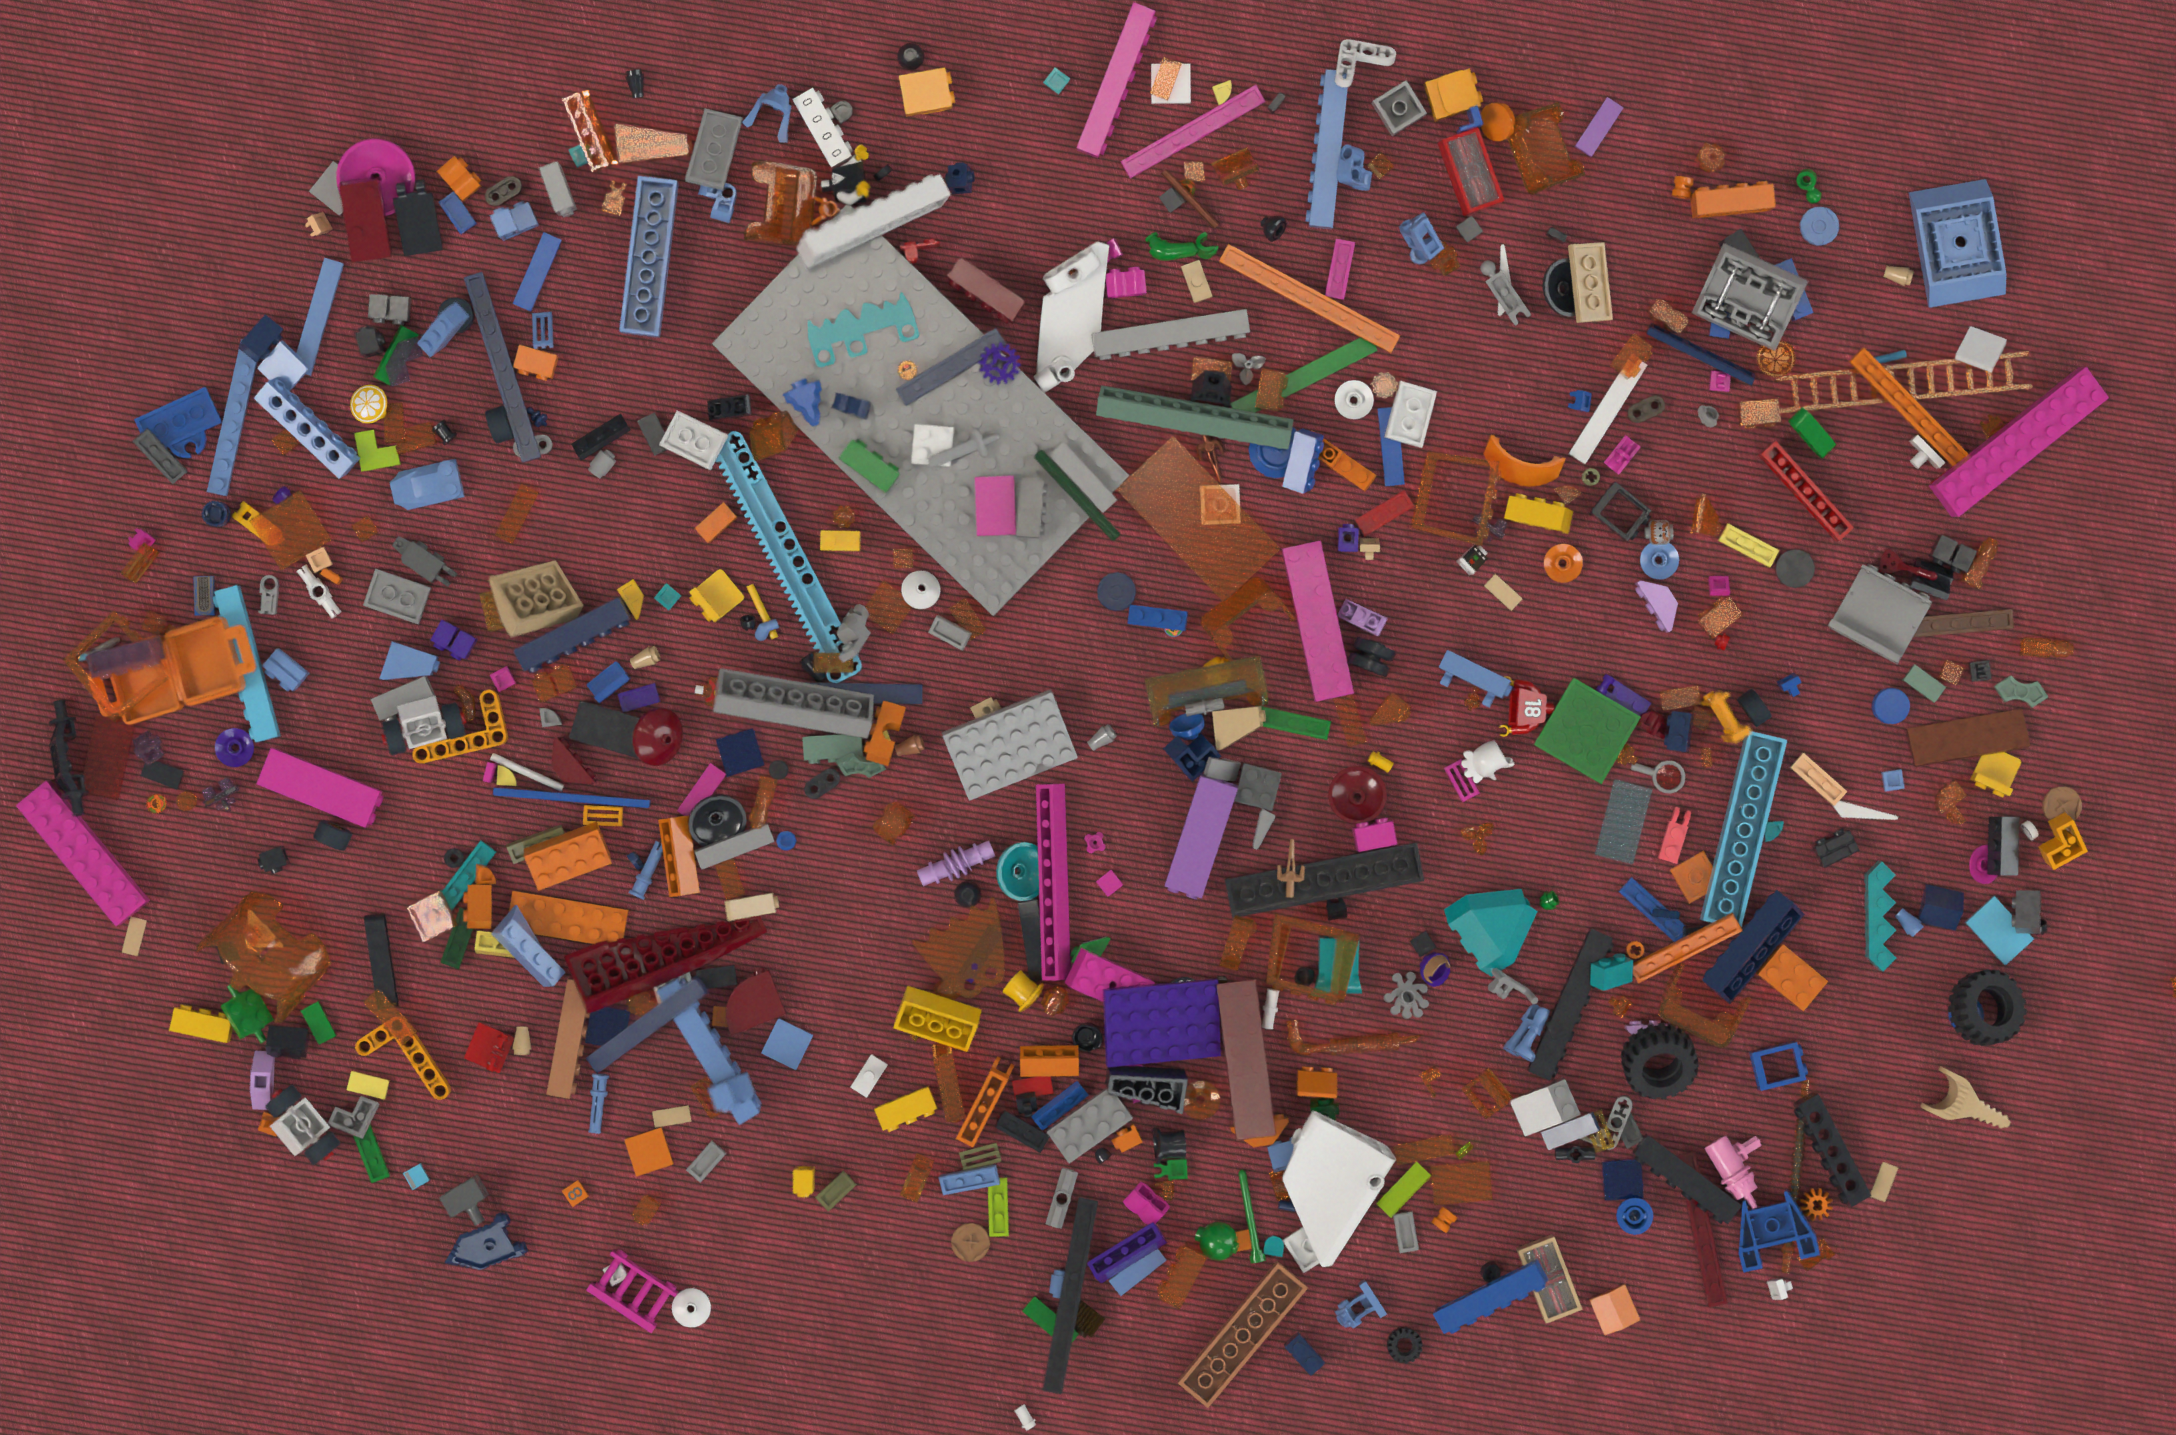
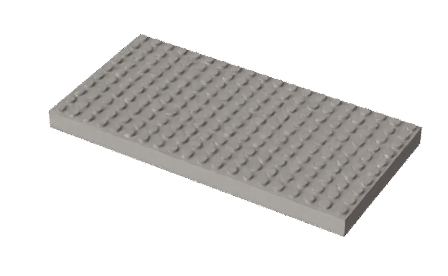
M847 204L831 220L832 223L839 221L838 218L844 214L852 215L856 213L855 209ZM882 235L807 269L802 257L798 254L712 344L994 616L1089 518L1039 464L1034 456L1040 450H1043L1050 457L1064 442L1111 494L1129 475L1018 367H1016V370L1019 373L1012 374L1014 380L1007 378V384L1001 380L1000 385H997L996 380L992 383L989 382V376L985 379L983 378L985 371H979L983 365L977 362L905 406L896 388L911 379L907 380L900 376L899 368L901 364L905 362L913 363L916 367V375L914 376L916 377L984 334ZM900 292L904 294L912 307L919 330V337L917 339L902 342L896 325L863 334L868 348L866 354L855 358L849 357L843 340L831 344L836 359L834 364L821 368L816 365L808 340V320L819 328L822 327L826 318L834 324L838 314L845 308L855 318L860 319L863 303L875 304L880 309H883L886 300L896 305ZM905 325L902 328V334L905 337L913 336V326ZM855 340L850 344L852 352L859 353L862 351L863 345L860 341ZM822 350L818 354V359L822 363L828 362L831 358L827 350ZM999 350L1000 355L1007 357ZM992 354L988 356L986 364L991 362ZM998 358L996 359L997 363H995L993 366H998L999 368H1002V364L1006 361H1001ZM1012 364L1008 365L1006 369L1007 373H1009V371L1011 370ZM989 371L992 375L1000 377L998 371ZM805 378L808 383L816 380L820 381L822 391L819 393L821 401L818 405L820 411L818 425L811 426L804 419L802 412L795 411L793 405L786 402L783 394L793 389L792 383ZM841 393L855 397L857 400L870 401L872 404L867 419L865 420L854 414H846L831 408L836 397L835 394ZM914 424L954 427L952 448L973 440L972 431L974 428L980 430L982 437L995 432L1000 434L998 440L985 445L988 453L986 457H981L979 450L951 460V467L911 464ZM852 439L854 441H857V439L868 445L865 449L869 452L876 451L883 456L882 461L888 465L891 462L899 468L897 472L900 473V476L887 494L839 459V456ZM1014 476L1016 532L1020 477L1044 479V483L1048 484L1047 495H1043L1042 503H1046V513L1041 515V523H1045L1044 535L1040 534V539L1016 537V535L977 536L975 477Z

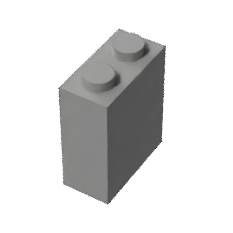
M557 161L540 167L539 170L555 213L558 216H563V218L573 215V211L577 210L562 166Z

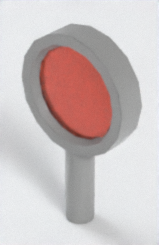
M1666 760L1660 762L1655 768L1634 762L1631 765V770L1652 776L1654 786L1663 793L1677 792L1685 783L1686 775L1684 769L1675 761Z

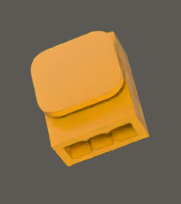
M945 68L899 76L906 117L952 109V103H955L954 92H949L948 84H952L950 72L946 73Z
M1470 68L1424 83L1435 122L1465 113L1470 107L1476 105L1478 108L1481 107L1483 98L1481 92L1476 90L1477 78L1474 72L1471 73Z

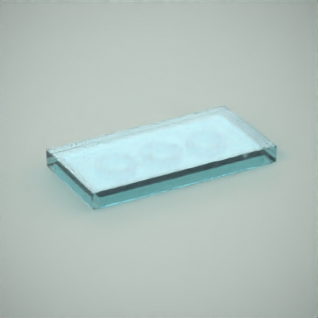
M1614 779L1594 855L1633 864L1652 789Z

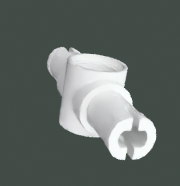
M307 564L301 567L302 569H299L297 573L306 583L310 597L316 600L320 606L324 607L331 619L336 617V614L339 615L342 611L332 600L328 587L319 578L314 576ZM318 586H321L324 590L321 597H317L314 592Z

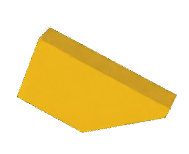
M632 579L617 590L637 620L640 616L644 594L635 580Z

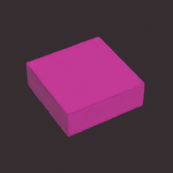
M1709 576L1710 596H1729V577Z
M508 666L490 675L498 692L516 684Z
M487 762L483 781L493 782L497 767L496 763Z
M1112 870L1096 881L1108 897L1123 885Z

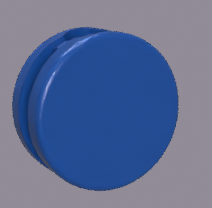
M1886 688L1879 691L1872 701L1874 716L1886 724H1896L1903 721L1910 710V702L1907 695L1896 688Z

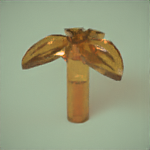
M1481 824L1478 833H1476L1473 827H1464L1460 830V833L1466 840L1475 838L1473 848L1479 855L1483 856L1487 850V843L1484 841V838L1492 834L1494 824Z

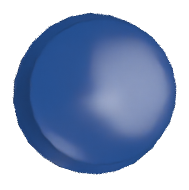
M1630 1198L1623 1201L1617 1209L1616 1218L1618 1225L1629 1234L1637 1235L1644 1233L1649 1229L1653 1221L1651 1206L1640 1198Z

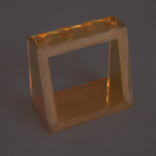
M1275 914L1266 984L1273 985L1272 989L1284 991V988L1289 989L1290 994L1301 996V993L1308 994V999L1316 1001L1319 998H1323L1325 1003L1336 1005L1337 1002L1344 1003L1360 934L1291 916ZM1291 926L1337 938L1330 992L1279 979Z

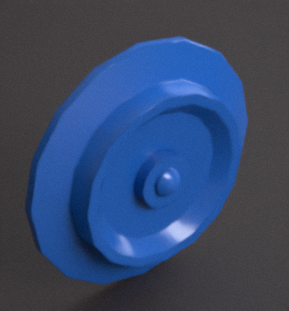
M1292 427L1289 449H1278L1276 447L1250 443V461L1256 470L1267 477H1285L1294 435L1297 430Z

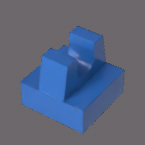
M1581 390L1570 392V396L1575 397L1576 400L1574 404L1569 403L1568 408L1589 412L1592 393Z
M1795 673L1777 681L1779 688L1784 692L1788 691L1792 697L1800 694L1797 685L1802 682Z

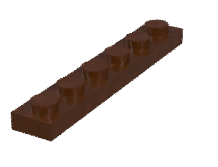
M2012 609L1927 616L1923 618L1913 637L2014 629Z

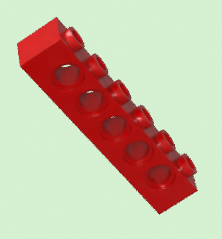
M1773 441L1758 454L1836 542L1840 541L1854 529L1777 441Z

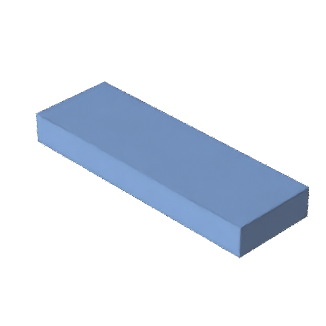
M996 1164L939 1175L943 1195L1000 1184Z
M1157 1249L1113 1276L1109 1282L1119 1295L1122 1296L1167 1259Z

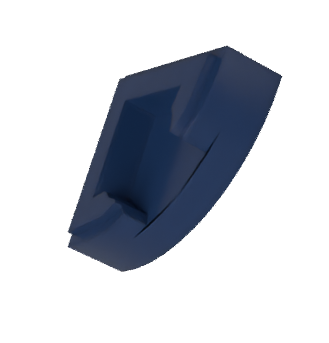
M633 851L627 855L638 871L643 869L644 863L636 852Z
M1655 908L1653 909L1652 916L1679 919L1680 912Z

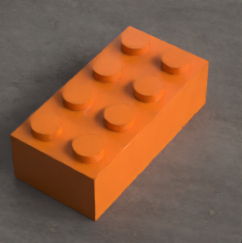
M1768 181L1756 182L1753 186H1748V183L1736 184L1734 188H1729V185H1721L1714 188V190H1709V187L1697 188L1698 190H1695L1690 198L1692 219L1767 212L1776 207L1773 184H1768Z
M597 822L524 848V858L538 891L612 864L611 854Z

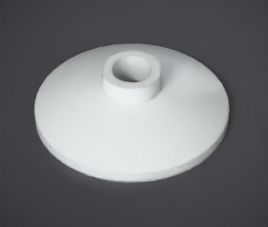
M1357 380L1347 381L1336 391L1335 406L1342 416L1348 419H1360L1366 416L1372 409L1374 402L1373 393L1365 383ZM1351 397L1357 398L1356 404L1350 402Z
M915 571L904 579L901 592L908 605L916 609H926L937 602L940 596V585L936 577L931 573ZM923 585L925 591H919L918 586Z
M695 1288L682 1290L676 1295L672 1303L674 1318L678 1323L686 1327L700 1326L708 1319L711 1312L709 1298L704 1292ZM689 1305L694 1306L693 1312L687 1310Z

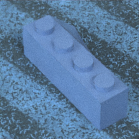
M515 905L491 934L543 987H552L564 975L565 971L544 951L519 907Z

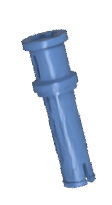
M655 841L641 873L636 875V882L628 893L643 900L645 899L644 894L648 886L652 884L651 877L663 854L662 843Z
M592 1073L594 1079L593 1088L590 1090L591 1096H593L588 1131L590 1133H601L604 1097L608 1095L606 1086L607 1079L610 1076L607 1074Z

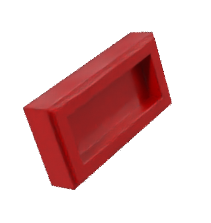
M1048 1076L1012 1080L1014 1096L1035 1092V1097L1054 1093L1051 1077Z

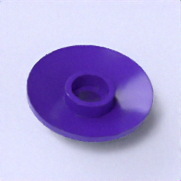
M227 729L218 736L215 742V753L224 765L240 767L252 758L254 742L250 735L242 729ZM234 744H238V751L232 749Z

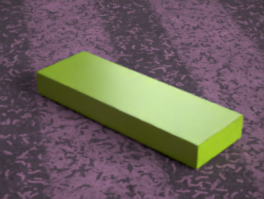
M1416 1162L1376 1204L1392 1218L1431 1175Z
M999 1177V1185L988 1187L989 1237L1009 1236L1007 1177Z

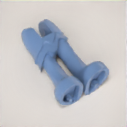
M1537 1004L1530 1005L1521 1018L1522 1023L1520 1027L1505 1043L1503 1049L1512 1055L1521 1056L1533 1062L1536 1055L1531 1050V1045L1537 1034L1541 1035L1550 1011Z

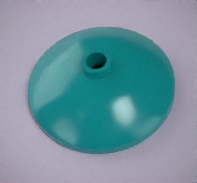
M1027 842L1015 843L1009 846L999 858L996 870L997 881L1001 890L1011 899L1027 901L1039 895L1038 847L1034 844Z

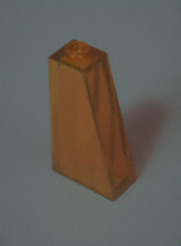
M614 124L618 162L620 165L690 157V152L693 151L692 140H688L687 135Z
M941 1043L932 1044L933 1061L946 1122H960L962 1119H965V1111L953 1049Z

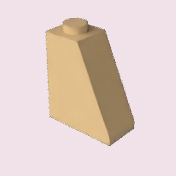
M1258 706L1213 711L1216 750H1223L1262 727L1263 722L1266 721L1265 710Z
M774 893L726 900L727 919L731 921L777 912L776 908H779L778 896H774Z

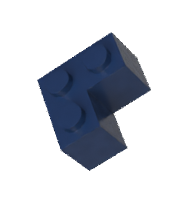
M1202 734L1188 746L1176 736L1163 748L1192 782L1205 771L1209 757L1218 759L1221 757L1218 751Z

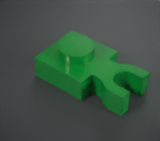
M1187 1159L1167 1160V1165L1154 1163V1167L1162 1169L1161 1173L1154 1174V1178L1168 1175V1180L1188 1179Z

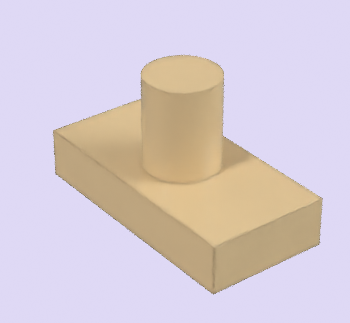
M1200 260L1181 266L1194 304L1213 297Z

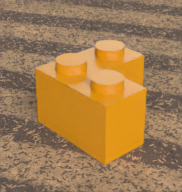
M2064 812L2048 821L2055 838L2043 843L2038 848L2045 863L2053 870L2088 852L2074 820L2067 813Z

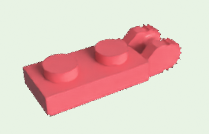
M1679 807L1674 808L1658 855L1659 859L1675 864L1678 862L1688 830L1687 825L1691 817V811L1687 810L1684 814L1682 825L1676 823L1680 813Z

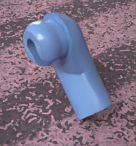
M777 619L759 624L755 631V638L758 641H764L771 630L779 628Z

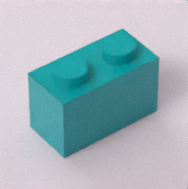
M1614 954L1613 957L1601 958L1599 961L1591 963V986L1605 991L1632 982L1633 960L1625 957L1624 954Z

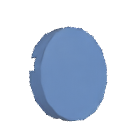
M1814 207L1802 216L1800 232L1808 243L1816 246L1825 245L1833 241L1838 234L1839 220L1836 214L1829 208Z

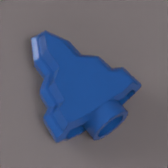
M805 378L792 383L793 389L783 394L786 402L792 404L795 411L802 412L804 419L811 426L818 425L820 421L818 405L821 401L819 393L822 391L820 381L816 380L808 383Z

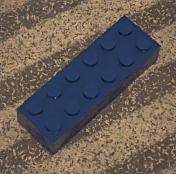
M618 597L513 651L523 671L535 673L542 669V664L546 662L547 664L555 663L560 660V655L565 654V656H568L578 651L576 647L580 645L586 647L595 642L594 638L598 636L604 638L612 634V629L616 627L617 629H622L630 625L629 621L632 620V617L623 599Z
M1776 890L1768 896L1764 906L1755 912L1754 918L1744 925L1739 936L1730 942L1729 948L1717 958L1715 965L1705 972L1702 981L1713 992L1731 1004L1805 914L1795 903Z

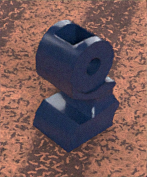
M841 393L835 394L836 397L831 408L846 414H854L865 420L867 419L872 404L870 401L857 400L855 397Z

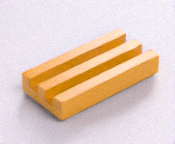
M584 805L583 825L597 822L600 826H623V807ZM588 809L619 811V814L588 813ZM587 817L618 818V822L587 821Z

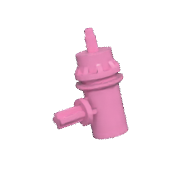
M1724 1136L1704 1149L1722 1177L1720 1184L1727 1185L1724 1187L1725 1191L1731 1193L1735 1200L1744 1197L1748 1205L1755 1209L1757 1204L1751 1192L1758 1187L1754 1182L1753 1172L1747 1171L1751 1167L1748 1165L1744 1166L1743 1161L1748 1159L1747 1154L1762 1146L1760 1140L1754 1136L1743 1144L1737 1142L1732 1145L1728 1137Z

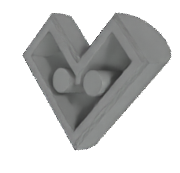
M360 1096L353 1113L335 1107L327 1124L363 1139L380 1104Z

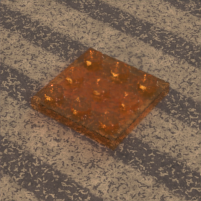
M301 490L296 491L249 520L281 571L331 540Z

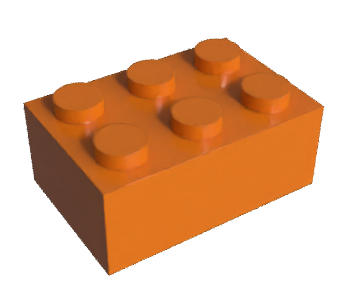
M1780 944L1756 973L1803 1012L1828 982L1784 944Z

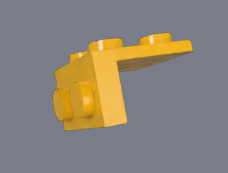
M721 569L717 570L697 588L695 587L689 592L692 595L690 600L696 607L700 605L703 608V616L709 622L712 620L715 623L744 600V595Z
M2005 752L1983 755L1980 757L1970 780L1976 782L1975 786L1986 790V787L1992 789L1993 794L2003 798L2004 795L2010 796L2013 791L2010 786L2020 767L2021 760Z

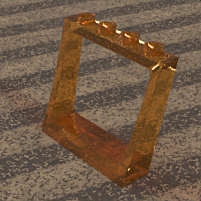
M1426 452L1410 529L1482 546L1483 539H1487L1489 534V528L1486 525L1487 520H1491L1493 515V509L1490 506L1491 501H1495L1497 496V489H1494L1495 482H1499L1501 477V470H1498L1500 462ZM1437 460L1487 466L1490 468L1481 518L1475 538L1424 524Z
M115 610L63 659L114 723L169 679L168 675L164 672L167 669L160 660L155 661L152 657L155 654L148 645L145 647L140 641L143 638L136 630L132 632L128 627L130 622L124 615L120 617ZM113 623H118L158 673L156 679L118 708L111 704L78 663L79 656Z

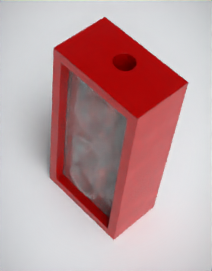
M1478 127L1442 139L1437 143L1463 216L1496 206L1505 201Z

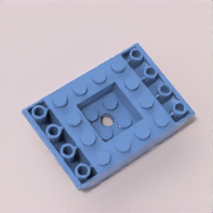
M1986 179L1909 192L1928 308L2005 295L2006 268L1994 199ZM1961 236L1965 239L1964 247L1956 245L1955 240L1957 237Z

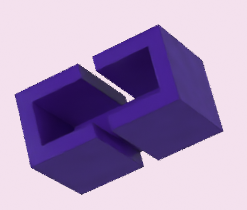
M441 620L431 638V641L434 642L433 646L441 651H444V649L451 652L450 656L459 661L462 658L467 659L478 639L460 630L454 643L450 646L459 628L445 620Z

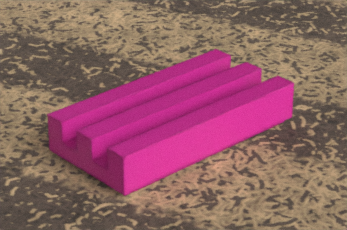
M1459 759L1444 767V770L1459 798L1464 802L1479 794V791L1472 778L1466 777L1474 791L1470 793L1456 767L1460 765L1463 772L1467 769L1463 768L1461 765L1462 759ZM1452 768L1467 794L1465 797L1450 771Z

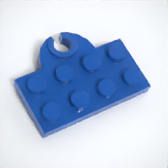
M203 387L134 419L140 433L149 428L166 448H169L173 454L182 458H192L191 454L186 451V445L190 442L196 445L195 452L199 455L206 446L207 437L205 431L222 423L207 387Z

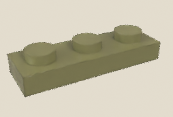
M558 825L506 844V848L513 864L525 860L524 848L562 835L565 832L562 825Z

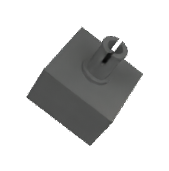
M478 1174L439 1197L450 1218L462 1211H466L474 1226L485 1220L477 1207V1202L486 1198L489 1193Z

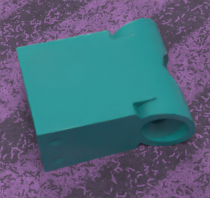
M1319 936L1318 975L1313 993L1329 994L1339 989L1346 994H1362L1358 976V936Z

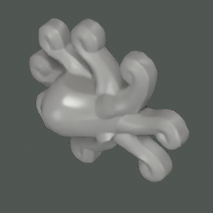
M1413 972L1406 974V983L1403 982L1401 974L1395 973L1392 976V980L1397 982L1398 988L1392 991L1391 994L1386 993L1384 995V1000L1387 1003L1392 1002L1395 997H1398L1395 1000L1394 1006L1390 1008L1391 1014L1397 1015L1402 1009V1017L1409 1019L1412 1016L1410 1009H1412L1413 1016L1420 1018L1423 1015V1011L1418 1009V1005L1424 1009L1428 1007L1429 1002L1423 999L1417 990L1422 994L1426 993L1428 990L1425 984L1412 985L1416 978Z

